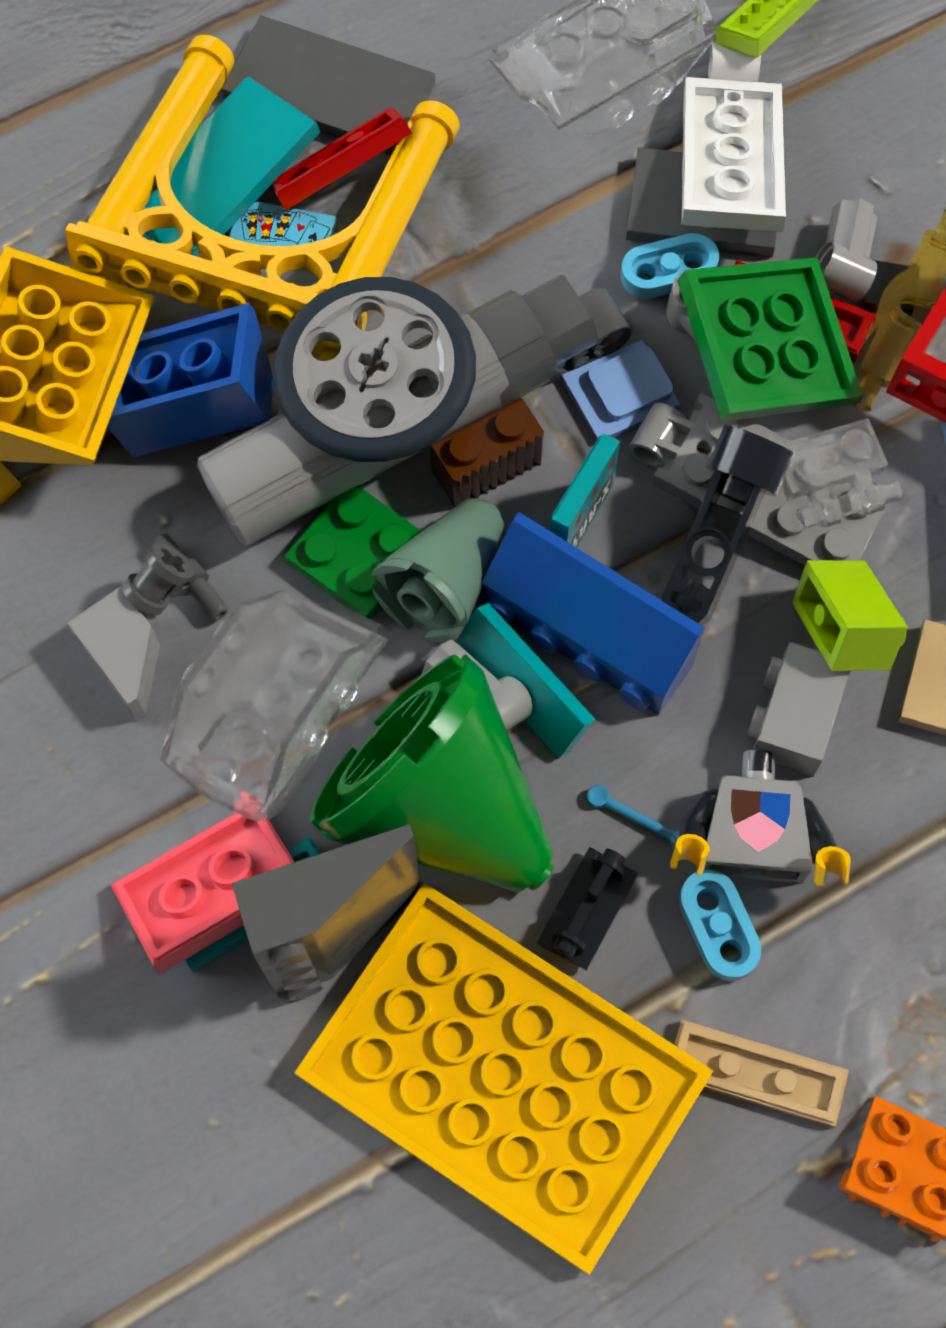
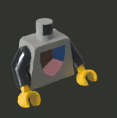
M748 750L743 752L742 777L722 776L717 789L704 791L681 820L679 837L675 843L670 867L677 869L679 860H689L697 866L696 875L699 876L702 875L705 869L719 871L727 877L803 883L812 871L813 862L815 865L814 883L817 886H824L826 873L838 874L842 879V884H848L851 857L844 849L837 847L830 829L814 802L803 797L800 783L796 781L775 780L776 755L767 750Z

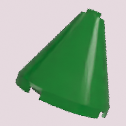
M456 654L447 657L407 687L372 722L378 728L358 751L351 747L323 785L311 809L310 822L330 840L344 844H351L410 824L414 835L417 864L515 892L523 891L526 888L530 890L537 889L548 879L554 868L550 863L554 851L485 673L466 654L461 659Z

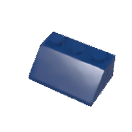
M246 303L142 333L107 427L133 457L259 425L270 419L274 378L253 306L250 303Z

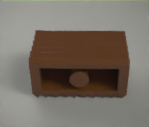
M518 398L431 444L432 472L453 506L456 507L466 499H471L472 497L479 498L480 492L488 494L489 487L497 489L498 483L506 484L507 478L515 479L516 473L523 475L525 469L532 470L533 464L541 466L544 430L524 400Z

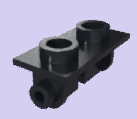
M589 847L537 944L587 971L639 873L623 865L626 859L618 852L606 848L602 854Z

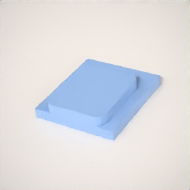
M643 340L562 375V382L595 440L598 439L599 435L602 436L603 433L615 438L640 427L654 403L667 404L677 410L680 408V403L672 391L673 385L653 350L646 346Z

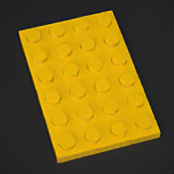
M424 882L294 1073L304 1082L589 1276L714 1070Z

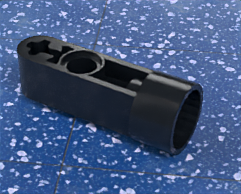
M724 425L706 466L708 470L715 474L663 592V602L682 613L683 608L676 604V600L680 594L688 596L693 589L695 581L685 577L688 569H690L700 577L714 581L710 589L702 583L699 584L695 593V599L702 603L701 609L698 613L689 611L686 616L701 626L711 619L764 495L776 497L794 456L792 451L752 432ZM720 495L745 505L743 514L718 505L717 502ZM707 540H717L724 547L722 561L713 568H702L696 560L698 547Z

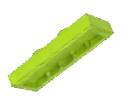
M747 0L716 28L715 44L758 58L818 0Z

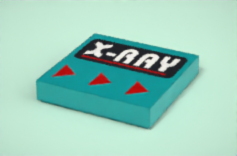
M605 433L602 436L599 435L550 519V531L578 548L614 485L620 441Z

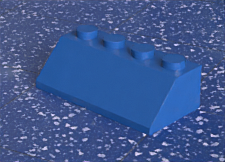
M520 512L512 520L482 581V603H489L508 625L513 622L529 632L530 639L541 649L549 653L559 651L573 660L574 667L588 679L595 682H600L602 679L620 690V697L630 706L641 711H645L648 708L657 715L661 713L692 668L705 627Z

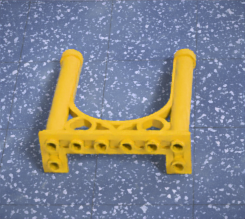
M198 35L192 39L184 52L181 69L87 223L78 221L77 225L72 223L67 225L65 234L71 267L125 285V282L137 288L153 290L175 297L185 303H195L217 311L250 303L255 309L258 323L284 333L298 311L318 294L339 283L363 277H382L443 151L449 149L454 142L460 128L459 119L451 108L441 102L429 100L419 103L408 122L412 134L398 142L360 216L339 233L316 242L292 246L260 245L236 240L206 227L193 218L178 202L170 185L172 172L235 64L232 51L223 41L211 35ZM157 190L161 206L145 208L152 194ZM175 228L181 237L173 243L161 244L147 240L142 236L145 232L152 229ZM193 244L198 247L199 257L191 255L193 253ZM346 255L338 273H333L329 262ZM307 268L319 281L312 286L303 287L297 286L294 283H287L280 276L288 271ZM261 269H266V278L259 276L261 275ZM362 312L357 317L355 325L365 331L367 312ZM334 340L320 341L314 346L312 356L321 361L331 360L338 355L341 346Z

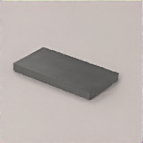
M260 15L222 87L223 98L226 99L248 76L314 120L320 132L340 138L388 108H394L405 118L408 124L416 106L428 100L435 86V73ZM398 143L381 153L391 156Z

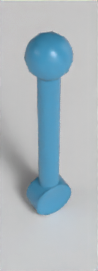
M595 785L589 789L587 802L592 808L602 809L606 807L669 840L672 848L675 847L680 830L673 831L610 798L609 792L604 786Z

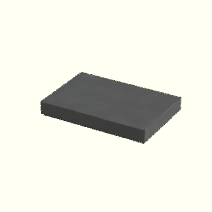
M638 147L626 240L653 243L689 233H698L714 241L719 251L773 257L776 232L681 225L683 152Z

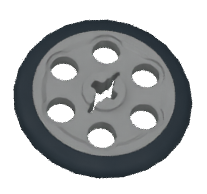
M363 277L337 284L318 294L298 311L283 333L276 352L273 382L279 406L288 422L309 444L331 456L356 462H387L411 456L435 443L456 423L467 406L476 380V353L470 331L458 312L440 295L407 280L394 277ZM368 310L380 312L384 316L382 325L372 331L359 329L355 325V321L362 312ZM415 328H424L433 334L431 343L422 349L410 348L404 344L403 340L405 335ZM323 340H334L341 346L338 355L328 361L314 358L312 350L317 343ZM382 358L385 372L376 370L372 377H369L367 380L364 365L374 366L377 360ZM420 376H430L437 380L439 386L431 396L420 398L412 395L408 390L411 382ZM327 388L341 389L346 394V397L339 407L326 410L316 404V399L323 390ZM377 406H386L393 410L395 417L387 427L373 428L365 422V416L368 411Z

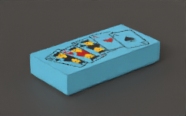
M255 201L232 226L229 237L260 245H301L335 235L337 221L336 216L294 208H289L285 211L283 206Z

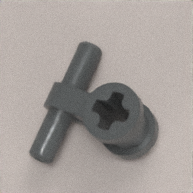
M161 534L153 540L152 547L146 554V564L139 573L130 574L122 584V590L126 598L136 608L150 615H160L169 604L168 597L188 595L194 598L213 621L220 620L228 611V606L207 582L209 575L196 559H188L168 534Z

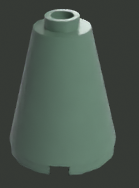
M466 499L381 561L373 570L371 577L376 576L377 581L372 586V591L383 610L398 625L408 631L413 624L428 631L423 638L425 640L445 643L451 639L453 641L458 639L466 628L482 589V581L495 557L505 532V525L500 511L486 500Z

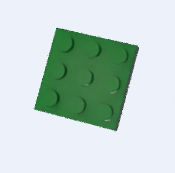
M817 257L685 270L677 279L721 422L853 405L863 397Z

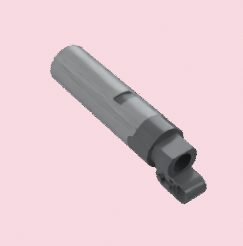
M559 275L522 296L516 291L509 290L460 316L470 331L476 353V380L464 411L456 423L438 440L552 380L562 379L563 374L611 354L622 347L632 336L633 329L605 288H595L578 297L566 277ZM429 333L407 346L413 349H422L431 343L433 334ZM382 359L377 361L374 366H367L365 368L367 380L369 377H372L376 370L385 372ZM420 376L411 382L408 390L416 397L425 398L436 392L439 383L430 376ZM327 388L318 395L316 404L320 408L332 410L344 402L346 394L338 388ZM377 406L368 411L365 416V422L373 428H384L392 423L395 413L386 406ZM282 412L198 457L197 467L230 530L237 537L239 543L249 546L429 448L430 445L411 456L387 462H356L331 456L309 444L290 425Z

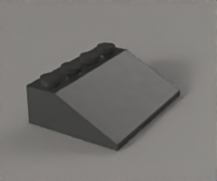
M410 824L231 883L255 959L277 996L281 997L288 994L290 1000L306 998L320 992L323 989L321 983L333 979L414 898L421 887L414 835Z

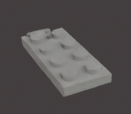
M702 393L699 394L694 403L695 410L689 420L680 411L667 404L654 403L632 439L628 451L641 464L658 469L652 479L655 486L699 509L715 474L708 470L706 466L724 425L741 428L769 439L794 453L776 497L764 495L748 536L804 566L807 560H860L892 494L749 418L721 422L714 399ZM697 449H704L707 452V455L704 453H699ZM721 495L717 502L718 505L743 514L746 507Z

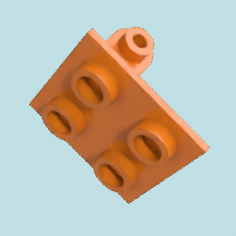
M875 1095L851 1169L847 1168L838 1189L847 1193V1200L852 1203L857 1200L873 1209L876 1207L880 1208V1216L885 1219L892 1214L897 1217L896 1224L903 1227L908 1222V1226L929 1235L931 1241L935 1243L940 1239L946 1241V1129Z

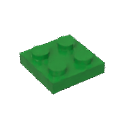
M357 486L333 499L284 557L288 566L368 623L381 608L372 591V586L377 581L376 576L371 577L373 570L381 561L422 531L364 489Z

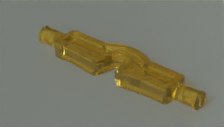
M946 208L935 231L928 229L925 232L908 269L897 275L888 284L879 301L875 314L877 333L858 370V375L863 378L860 383L863 397L866 392L869 393L861 411L870 412L881 387L888 388L902 356L922 326L920 322L903 312L900 305L909 303L932 308L938 299L946 275ZM863 397L853 404L855 408L858 409Z

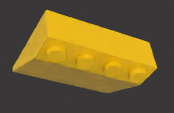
M7 246L4 247L0 256V461L93 466L153 306L155 295Z

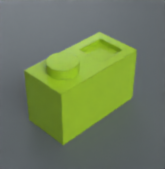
M807 560L792 604L831 671L891 670L897 653L905 642L908 626L866 561Z

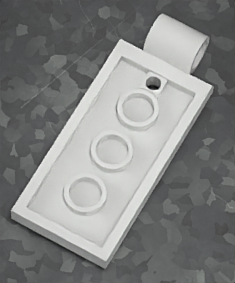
M712 43L708 78L686 77L681 225L783 232L786 219L782 84L758 82L761 55L755 58Z

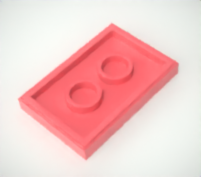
M255 801L111 884V887L152 965L160 975L244 925L231 883L294 863V860L260 805Z

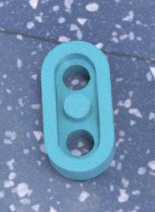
M689 233L637 246L631 249L623 258L620 275L621 283L629 294L641 299H651L670 294L674 279L685 270L691 269L685 265L686 263L694 262L700 266L694 269L717 267L719 262L718 247L709 237L698 233ZM648 274L653 279L644 280L639 278L638 275Z
M705 869L700 876L696 875V872L687 878L679 894V907L710 973L725 981L741 980L755 969L760 960L761 943L733 882L725 874L711 869ZM703 893L712 895L716 900V908L713 910L702 909L697 903V896ZM726 944L735 946L739 950L740 959L736 962L724 960L720 953L721 946Z

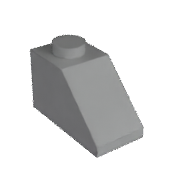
M120 586L67 622L78 643L136 721L146 716L160 647L152 627L158 624L159 621L155 615L144 613L136 608L126 598Z

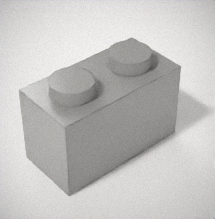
M789 642L783 658L780 659L772 656L762 686L772 690L767 707L756 705L747 732V736L756 738L753 750L773 752L776 755V765L813 777L823 761L850 671H831L820 651Z

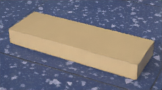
M681 1019L674 1045L714 1070L704 1089L827 1127H836L849 1073L848 1069Z

